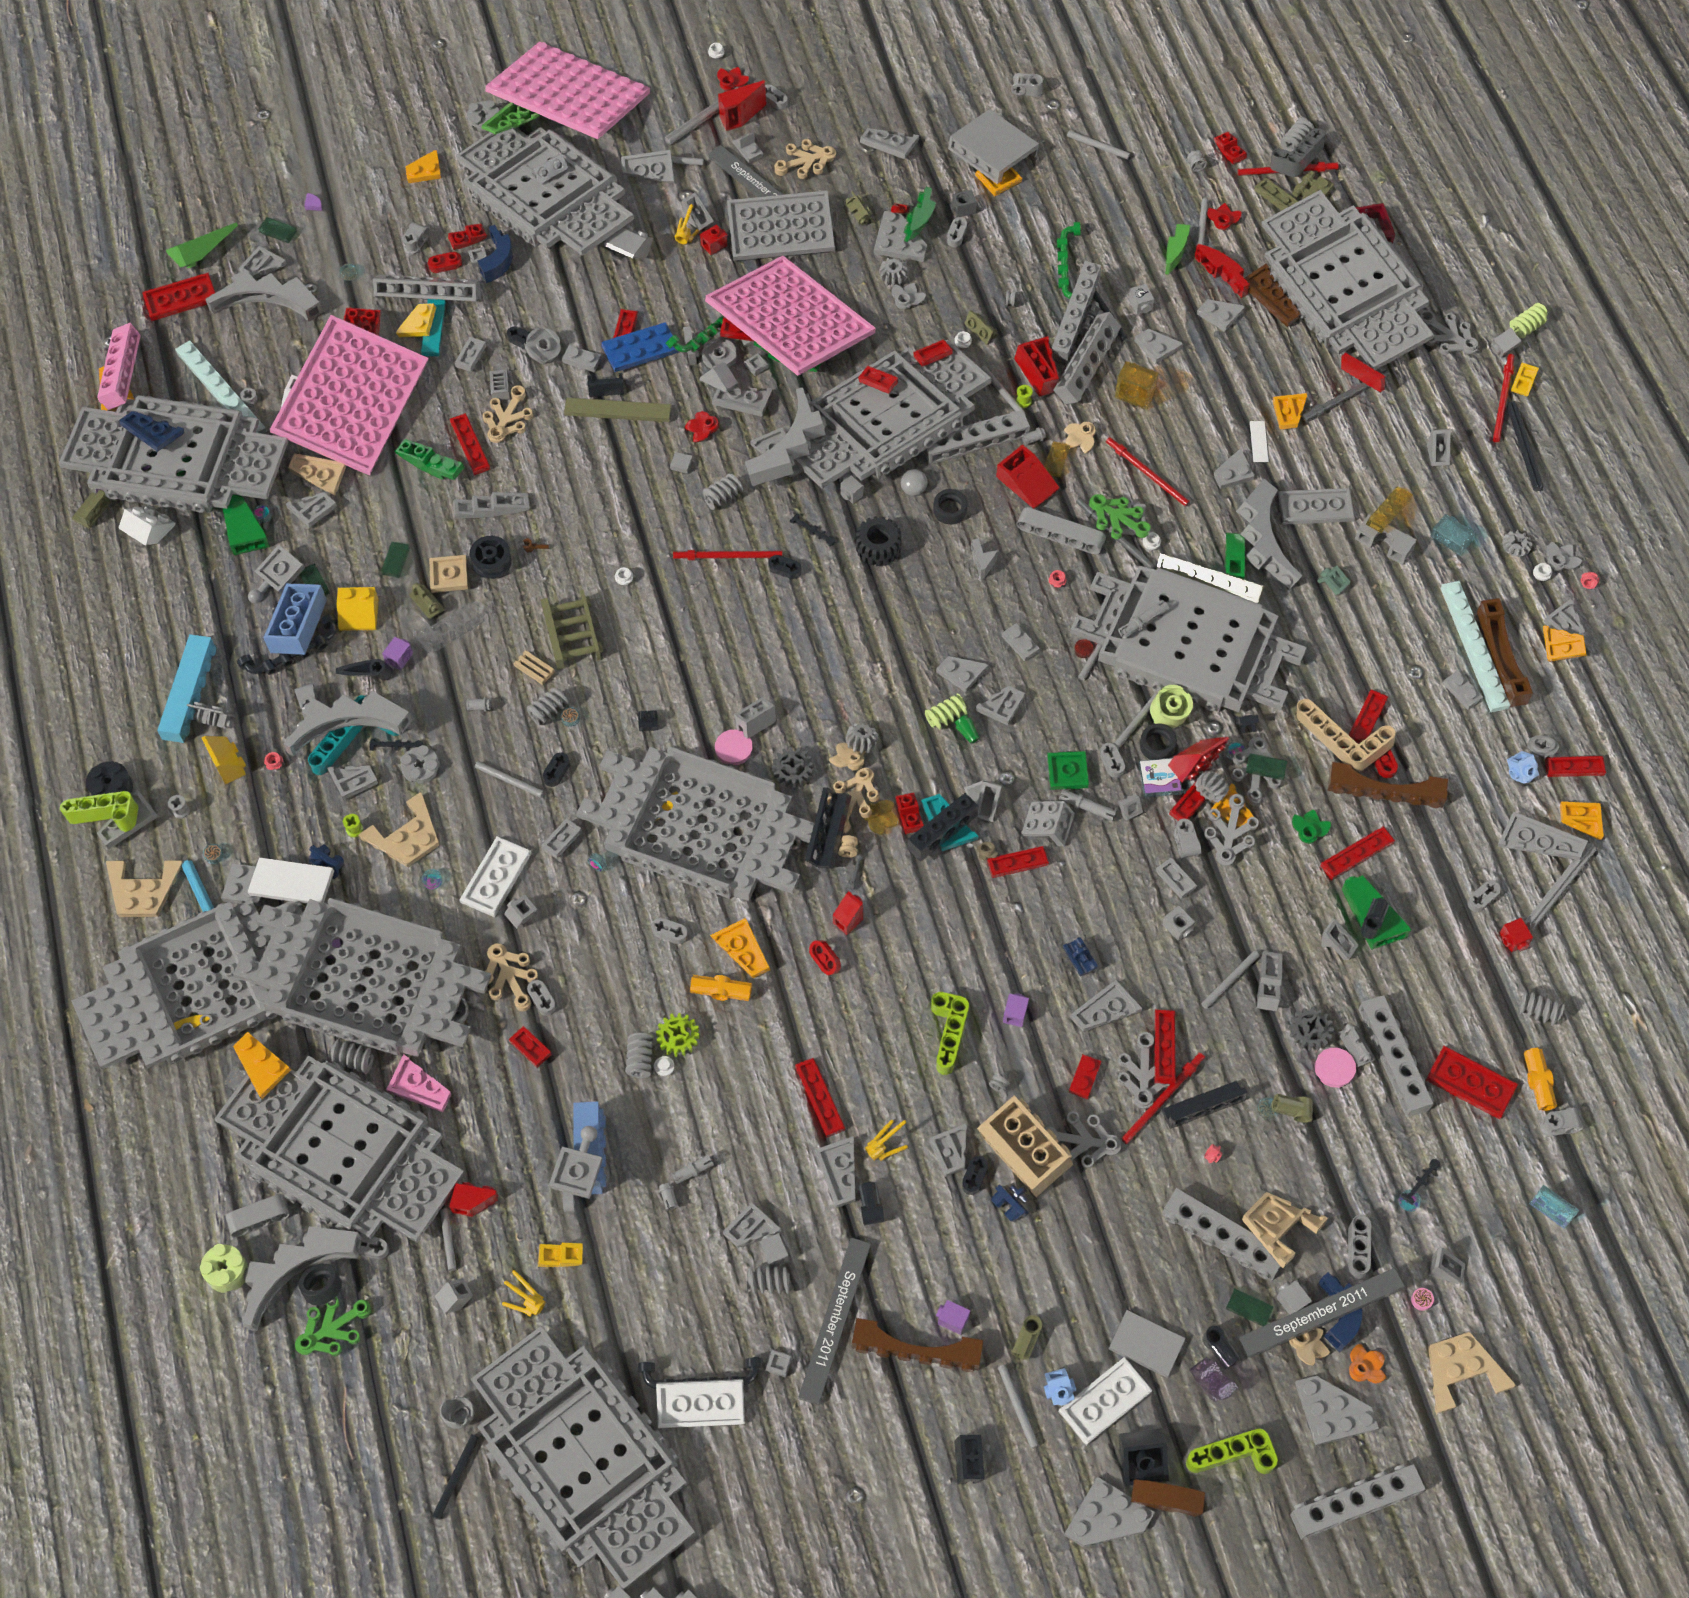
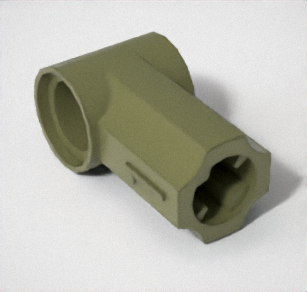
M1276 1094L1272 1101L1271 1109H1273V1112L1292 1116L1297 1122L1307 1123L1312 1121L1313 1100L1308 1097L1293 1098Z
M1030 1315L1025 1318L1011 1352L1016 1357L1029 1361L1042 1329V1321L1039 1317ZM1033 1322L1038 1326V1329L1036 1331H1029L1026 1325Z

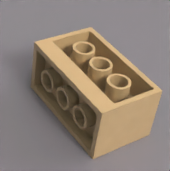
M1014 1095L977 1129L982 1138L1032 1194L1037 1197L1073 1165L1071 1161L1073 1156L1063 1143L1061 1145L1058 1144L1057 1136L1049 1128L1047 1130L1044 1129L1045 1125L1036 1113L1033 1115L1030 1113L1031 1110L1028 1104L1022 1098L1018 1100ZM1041 1157H1045L1043 1161H1039Z

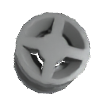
M1196 150L1187 156L1188 163L1193 172H1199L1207 166L1202 151Z

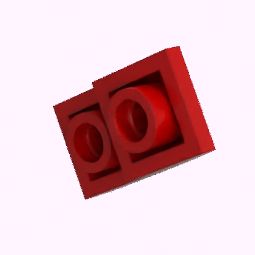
M1225 132L1214 137L1216 145L1232 164L1247 158V152L1237 145V139L1231 133Z
M481 223L465 226V231L448 233V239L453 250L471 246L487 238Z
M914 792L895 796L905 834L917 832L924 825Z

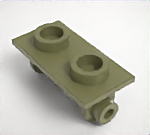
M852 191L851 193L854 196L846 199V206L850 209L858 223L866 225L869 219L874 222L871 218V215H873L868 206L865 208L863 206L864 200L860 195L856 196Z
M970 310L964 324L988 345L991 338H997V330L987 325V322L979 313Z
M413 584V592L409 596L429 620L445 610L425 585Z

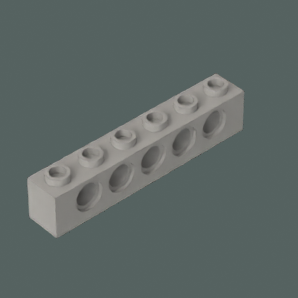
M1088 261L1084 262L1051 348L1052 359L1068 364L1081 325L1084 322V317L1101 277V265Z
M380 274L373 278L374 296L477 301L480 297V280Z
M1110 312L1098 314L1054 388L1055 393L1065 405L1077 403L1081 400L1082 394L1089 386L1090 380L1096 374L1098 366L1118 335L1121 325Z
M1023 410L1013 411L1006 415L995 416L967 426L963 425L960 429L939 440L930 448L925 449L923 453L929 465L1022 439L1024 438L1022 434L1029 433L1030 425Z
M1384 995L1361 1002L1358 1010L1406 1118L1429 1111L1434 1102L1433 1096L1430 1091H1427L1425 1078L1416 1067V1058L1414 1055H1411L1408 1049V1041L1406 1037L1402 1036L1400 1031V1023L1392 1014L1391 1003L1386 1000ZM1377 1017L1383 1018L1385 1022H1380ZM1385 1035H1390L1393 1040H1388ZM1393 1053L1400 1054L1401 1058H1396ZM1401 1071L1408 1072L1410 1076H1404ZM1409 1089L1416 1090L1418 1094H1412Z
M1178 1188L1175 1189L1162 1213L1168 1222L1172 1224L1177 1223L1188 1234L1197 1235L1205 1244L1213 1245L1220 1249L1223 1255L1227 1257L1232 1256L1237 1259L1243 1267L1254 1269L1260 1277L1273 1280L1280 1265L1252 1232ZM1181 1211H1189L1191 1217H1184ZM1205 1221L1210 1227L1203 1228L1200 1222ZM1218 1233H1226L1228 1239H1221ZM1242 1243L1247 1249L1240 1250L1236 1244ZM1260 1254L1264 1256L1265 1261H1258L1255 1255Z
M1406 1463L1394 1468L1395 1472L1387 1474L1386 1471L1376 1474L1374 1480L1367 1482L1366 1479H1362L1354 1483L1355 1487L1348 1490L1345 1486L1335 1490V1495L1327 1497L1324 1494L1316 1497L1314 1503L1307 1505L1306 1502L1294 1506L1295 1510L1292 1511L1290 1516L1300 1539H1306L1422 1494L1425 1487L1415 1465L1413 1464L1408 1467ZM1392 1480L1399 1481L1401 1483L1402 1488H1394L1392 1485ZM1373 1487H1376L1381 1491V1497H1376L1373 1495ZM1352 1495L1359 1496L1362 1504H1355L1352 1501ZM1338 1503L1342 1508V1512H1335L1331 1504ZM1311 1511H1318L1322 1519L1315 1520L1311 1515Z

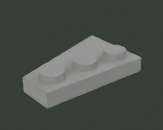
M671 150L621 157L624 175L675 184Z
M1115 980L1070 1014V1018L1085 1032L1142 1012V1007Z
M850 1137L815 1149L816 1157L835 1208L855 1202L854 1138Z

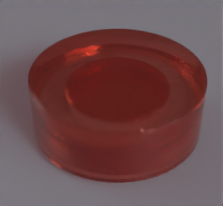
M1086 639L1078 640L1074 647L1076 656L1079 658L1090 657L1093 652V644Z

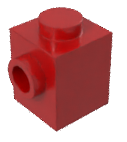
M717 224L700 234L701 246L710 255L727 247V233Z
M1522 918L1504 924L1500 931L1502 941L1510 949L1511 953L1519 950V952L1526 950L1533 939Z

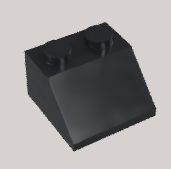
M1162 1428L1119 1434V1450L1126 1486L1133 1485L1134 1480L1169 1481L1167 1442Z

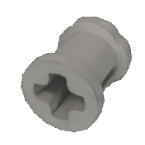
M174 795L169 799L168 806L176 818L183 819L189 815L190 808L187 806L183 796Z

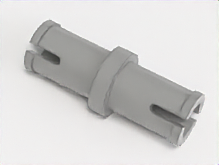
M706 1154V1156L693 1163L691 1161L688 1162L687 1166L671 1174L676 1184L679 1185V1183L692 1176L694 1178L697 1177L698 1173L714 1166L709 1155Z

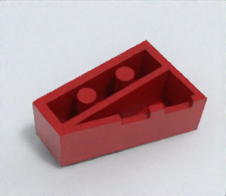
M1046 336L1019 344L1014 360L1038 396L1053 393L1059 377L1055 361L1052 359L1049 337Z

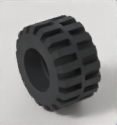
M875 516L874 519L868 518L866 522L863 521L860 527L857 528L856 552H858L859 558L862 557V561H868L869 565L876 564V566H880V564L885 566L888 565V562H894V558L897 559L901 552V530L898 528L897 523H892L890 518L886 520L883 516L881 518ZM880 538L886 540L887 542L883 544H874L871 542V540Z

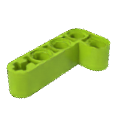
M127 791L68 799L60 805V811L70 824L113 819L123 832H128L135 827L139 809L138 804Z
M936 992L932 996L931 1010L935 1015L947 1018L937 1054L936 1069L942 1075H949L955 1067L968 1016L969 1002L962 996ZM941 1001L944 1002L945 1005L938 1006L935 1003ZM961 1006L964 1010L958 1011L955 1007ZM952 1024H957L960 1027L958 1029H953L950 1026ZM948 1042H952L955 1044V1046L947 1047L945 1044ZM945 1056H947L948 1062L946 1065H943Z
M1254 1429L1192 1450L1186 1459V1467L1193 1473H1200L1251 1456L1257 1471L1262 1474H1269L1277 1465L1278 1459L1268 1433L1263 1429ZM1253 1437H1260L1263 1440V1445H1256L1253 1442ZM1232 1444H1240L1243 1447V1451L1236 1452ZM1219 1450L1223 1458H1215L1212 1455V1451ZM1194 1457H1196L1197 1460L1203 1459L1199 1465L1197 1462L1192 1461ZM1261 1458H1268L1272 1465L1270 1467L1264 1466Z

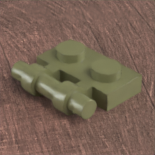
M1310 171L1304 175L1302 182L1295 186L1292 195L1294 197L1301 195L1303 196L1302 199L1321 190L1327 196L1333 189L1334 183L1322 177L1315 180L1313 179L1315 173Z

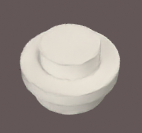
M713 43L708 49V54L712 58H720L724 55V48L720 43Z
M962 331L955 336V344L960 348H967L972 343V338L968 332Z
M1150 532L1148 536L1143 538V546L1149 550H1155L1161 544L1159 535L1154 532Z
M1540 563L1535 566L1533 575L1538 580L1546 581L1552 575L1551 567L1546 563Z
M620 568L615 574V580L620 585H628L633 580V573L628 568Z
M659 1057L654 1063L655 1072L660 1076H668L674 1071V1062L670 1057Z

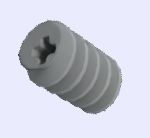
M1299 117L1281 139L1282 148L1292 152L1306 135L1315 129L1313 124L1306 118Z
M729 473L726 477L721 478L720 481L711 484L709 488L703 489V496L709 508L714 510V503L718 507L721 506L720 500L725 503L726 497L732 499L731 493L737 496V489L743 492V486L736 476Z
M552 687L550 692L544 694V697L540 696L538 698L539 702L534 701L533 706L528 705L527 712L539 726V720L546 723L545 716L550 719L552 718L551 711L557 714V707L563 710V702L566 705L570 703L559 688Z
M1525 990L1520 1000L1519 1013L1522 1015L1526 1010L1528 1018L1534 1013L1535 1020L1542 1016L1543 1023L1551 1019V1026H1554L1556 1022H1559L1565 1004L1563 1003L1558 1008V1001H1554L1551 1004L1550 998H1546L1543 1002L1542 995L1535 999L1534 992L1527 996V990Z
M634 1033L628 1037L627 1042L629 1044L627 1045L628 1052L626 1054L628 1059H626L627 1067L625 1072L629 1076L644 1079L651 1075L650 1072H647L651 1069V1065L647 1063L652 1061V1058L649 1057L652 1054V1050L648 1049L653 1046V1043L650 1042L653 1039L652 1034Z
M338 1038L329 1050L328 1062H336L341 1066L347 1065L349 1069L354 1068L355 1071L362 1070L364 1074H367L374 1061V1055H371V1048H367L363 1052L364 1047L360 1045L356 1050V1043H352L348 1047L349 1042L347 1040L341 1045V1038Z
M749 1266L747 1272V1293L750 1287L753 1293H756L759 1287L761 1294L765 1293L766 1288H768L770 1294L773 1293L775 1288L778 1294L782 1293L783 1288L789 1294L790 1273L787 1272L786 1267H783L781 1273H779L777 1267H774L773 1273H771L769 1266H766L764 1272H762L760 1266L757 1267L756 1272L753 1271L752 1266Z

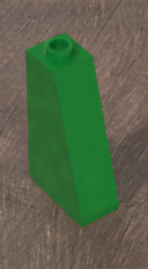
M233 494L228 508H223L229 544L233 554L239 555L269 548L267 537L241 495Z
M1363 875L1347 878L1342 887L1343 894L1361 928L1373 898H1384ZM1389 905L1378 936L1374 939H1365L1370 949L1373 950L1408 938L1411 929Z

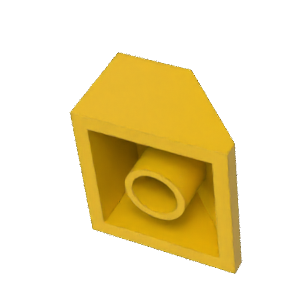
M375 587L338 588L337 614L339 631L376 630L379 598Z
M222 736L201 737L225 785L246 775L243 769L246 767V764L241 756L237 757L236 753L239 751L234 742L230 743L227 737Z

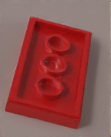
M208 272L144 291L142 294L151 321H155L208 305L206 298L215 294V290Z
M1445 1045L1442 1047L1426 1078V1081L1499 1120L1518 1086L1517 1083Z

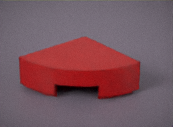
M894 203L891 206V212L909 213L910 206Z

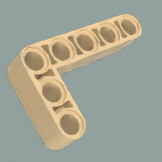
M1302 699L1297 703V719L1344 764H1351V768L1356 772L1367 768L1394 746L1395 730L1391 726L1380 727L1360 744H1357L1311 700Z

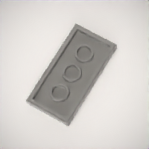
M1350 488L1278 491L1277 496L1282 525L1354 522L1355 520Z

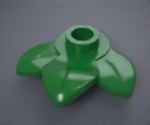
M1315 810L1307 812L1304 817L1294 814L1292 818V826L1298 831L1299 839L1307 844L1314 843L1318 837L1326 836L1331 827V822L1329 821L1320 822Z

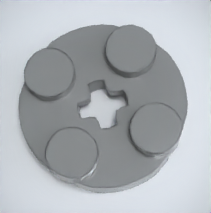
M491 100L470 104L467 111L469 125L477 127V130L486 131L482 129V125L498 113L499 108Z
M547 328L532 330L525 344V349L529 356L540 364L553 361L558 356L561 348L558 335ZM539 342H545L547 344L546 349L541 348Z
M711 339L703 346L702 361L711 369L725 361L729 368L736 363V348L729 340ZM717 352L719 354L723 353L721 356H716Z
M425 745L407 751L400 759L403 776L408 781L418 782V784L427 783L434 779L440 765L435 752L428 749ZM423 762L422 768L415 766L417 763Z

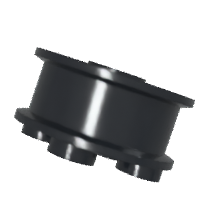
M489 535L481 537L470 548L469 555L473 570L483 578H498L504 575L511 567L512 558L509 546L504 539L498 536Z
M107 761L91 768L86 778V787L91 796L127 791L131 794L133 782L122 764Z

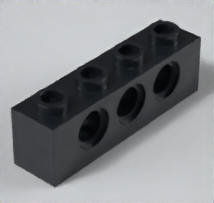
M966 793L962 794L910 836L907 849L920 862L923 861L978 816V804Z

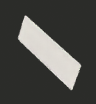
M1250 421L1253 462H1269L1265 421Z

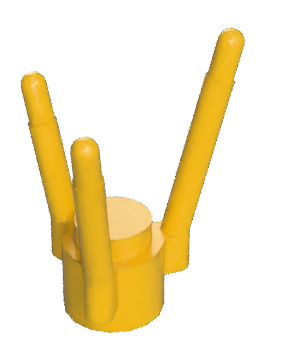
M690 204L684 222L683 218L679 220L674 237L680 244L692 242L693 238L701 231L696 229L691 235V230L686 227L693 204Z
M890 1120L874 1139L867 1143L865 1150L874 1161L876 1159L882 1161L886 1157L908 1148L907 1145L884 1153L886 1147L883 1144L906 1124V1120H903L880 1139L894 1123V1120Z
M513 1270L512 1273L532 1295H527L506 1280L504 1281L505 1285L526 1299L523 1304L526 1308L507 1302H502V1305L523 1312L530 1317L532 1314L537 1316L546 1304V1301L543 1300L544 1297L538 1294L516 1270Z

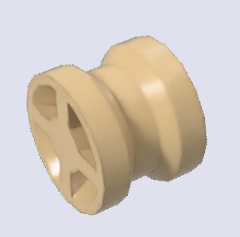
M850 835L842 836L838 850L839 856L845 858L855 857L857 855L856 845L858 844V839Z

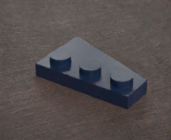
M131 411L119 420L122 427L157 452L185 433L182 427H172L168 422L163 421L161 423L155 421L152 417L136 411Z

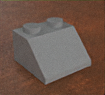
M627 224L608 237L604 242V246L631 258H647L653 238L649 237L647 232L641 230L637 232L633 230V226Z

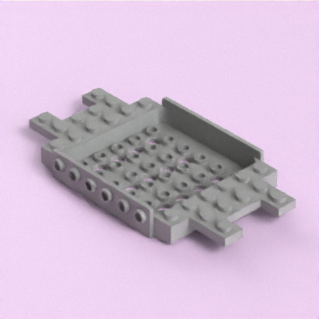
M1139 566L1131 584L1100 572L1096 573L1090 590L1106 595L1095 621L1077 615L1070 633L1103 645L1099 652L1098 661L1114 666V674L1118 677L1132 680L1139 685L1151 687L1158 692L1167 685L1181 686L1187 694L1191 695L1193 705H1200L1209 711L1219 712L1221 706L1239 712L1245 698L1278 710L1282 709L1288 692L1271 686L1281 660L1300 666L1307 647L1272 635L1278 615L1263 609L1261 604L1161 568L1155 570ZM1161 595L1169 597V601L1166 602L1169 610L1164 612L1161 617L1155 618L1144 625L1142 630L1132 633L1127 638L1121 637L1118 631L1120 627L1129 623L1131 618L1141 615L1159 603ZM1202 608L1204 614L1197 615L1194 613V609ZM1235 620L1240 626L1232 628L1229 622ZM1190 622H1194L1198 625V628L1191 630L1187 625ZM1153 624L1156 626V630L1150 632L1146 629V626ZM1230 635L1233 641L1227 643L1223 640V636ZM1188 637L1192 642L1186 645L1181 642V639ZM1147 639L1150 644L1146 647L1141 646L1139 641ZM1218 650H1224L1227 653V656L1223 658L1217 656L1216 652ZM1182 652L1185 654V658L1177 659L1174 654ZM1218 665L1221 670L1219 672H1212L1210 666Z
M649 747L643 762L609 750L606 751L600 764V769L615 774L614 780L602 804L584 798L576 813L578 818L610 829L604 842L605 850L621 856L622 861L728 899L733 896L749 901L757 882L793 894L800 874L786 870L783 867L795 839L807 843L810 842L814 823L788 814L792 805V796L776 791L775 783L769 779L758 778L750 772L738 771L735 767L721 765L715 760H707L698 754L684 752V750L678 747H668L667 752ZM671 787H679V794L672 795L669 792ZM713 799L716 804L713 807H707L705 801ZM667 801L673 804V808L669 811L662 809V805ZM747 811L751 814V818L743 820L740 814ZM700 815H706L708 821L706 823H699L697 818ZM662 818L665 820V825L658 827L654 824L655 820ZM740 827L744 830V833L741 836H736L733 834V830ZM693 831H698L701 833V837L695 840L690 837V834ZM654 834L658 837V840L655 843H650L647 841V837ZM728 844H735L737 849L734 852H728L726 846ZM691 847L694 852L692 855L686 856L682 852L683 849ZM721 860H727L730 865L723 869L719 867L718 863Z
M329 898L328 904L309 899L302 916L268 905L263 906L257 924L274 930L260 962L241 957L233 975L235 978L270 988L263 1003L265 1010L282 1016L283 1021L397 1056L400 1052L418 1057L426 1036L464 1047L470 1032V1026L454 1022L453 1018L465 988L485 994L491 979V973L456 963L461 952L460 944L444 940L439 929L435 927L427 928L415 921H404L395 915H384L379 910L371 911L359 904L351 905L339 898ZM335 939L343 940L344 943L340 948L332 946V942ZM373 950L381 952V956L378 959L370 958L369 955ZM328 956L336 958V962L333 965L325 964L324 961ZM410 962H417L419 967L415 971H410L407 965ZM367 967L374 970L373 975L370 977H365L362 974V971ZM322 973L329 976L328 980L324 983L317 981L318 975ZM403 979H409L412 984L409 988H402L400 982ZM358 985H364L366 992L357 994L355 988ZM319 991L321 997L318 1000H311L309 998L310 993ZM400 996L404 998V1003L401 1006L394 1005L393 999ZM350 1003H357L359 1005L357 1011H348L347 1007ZM389 1014L397 1016V1020L393 1024L387 1023L385 1018Z

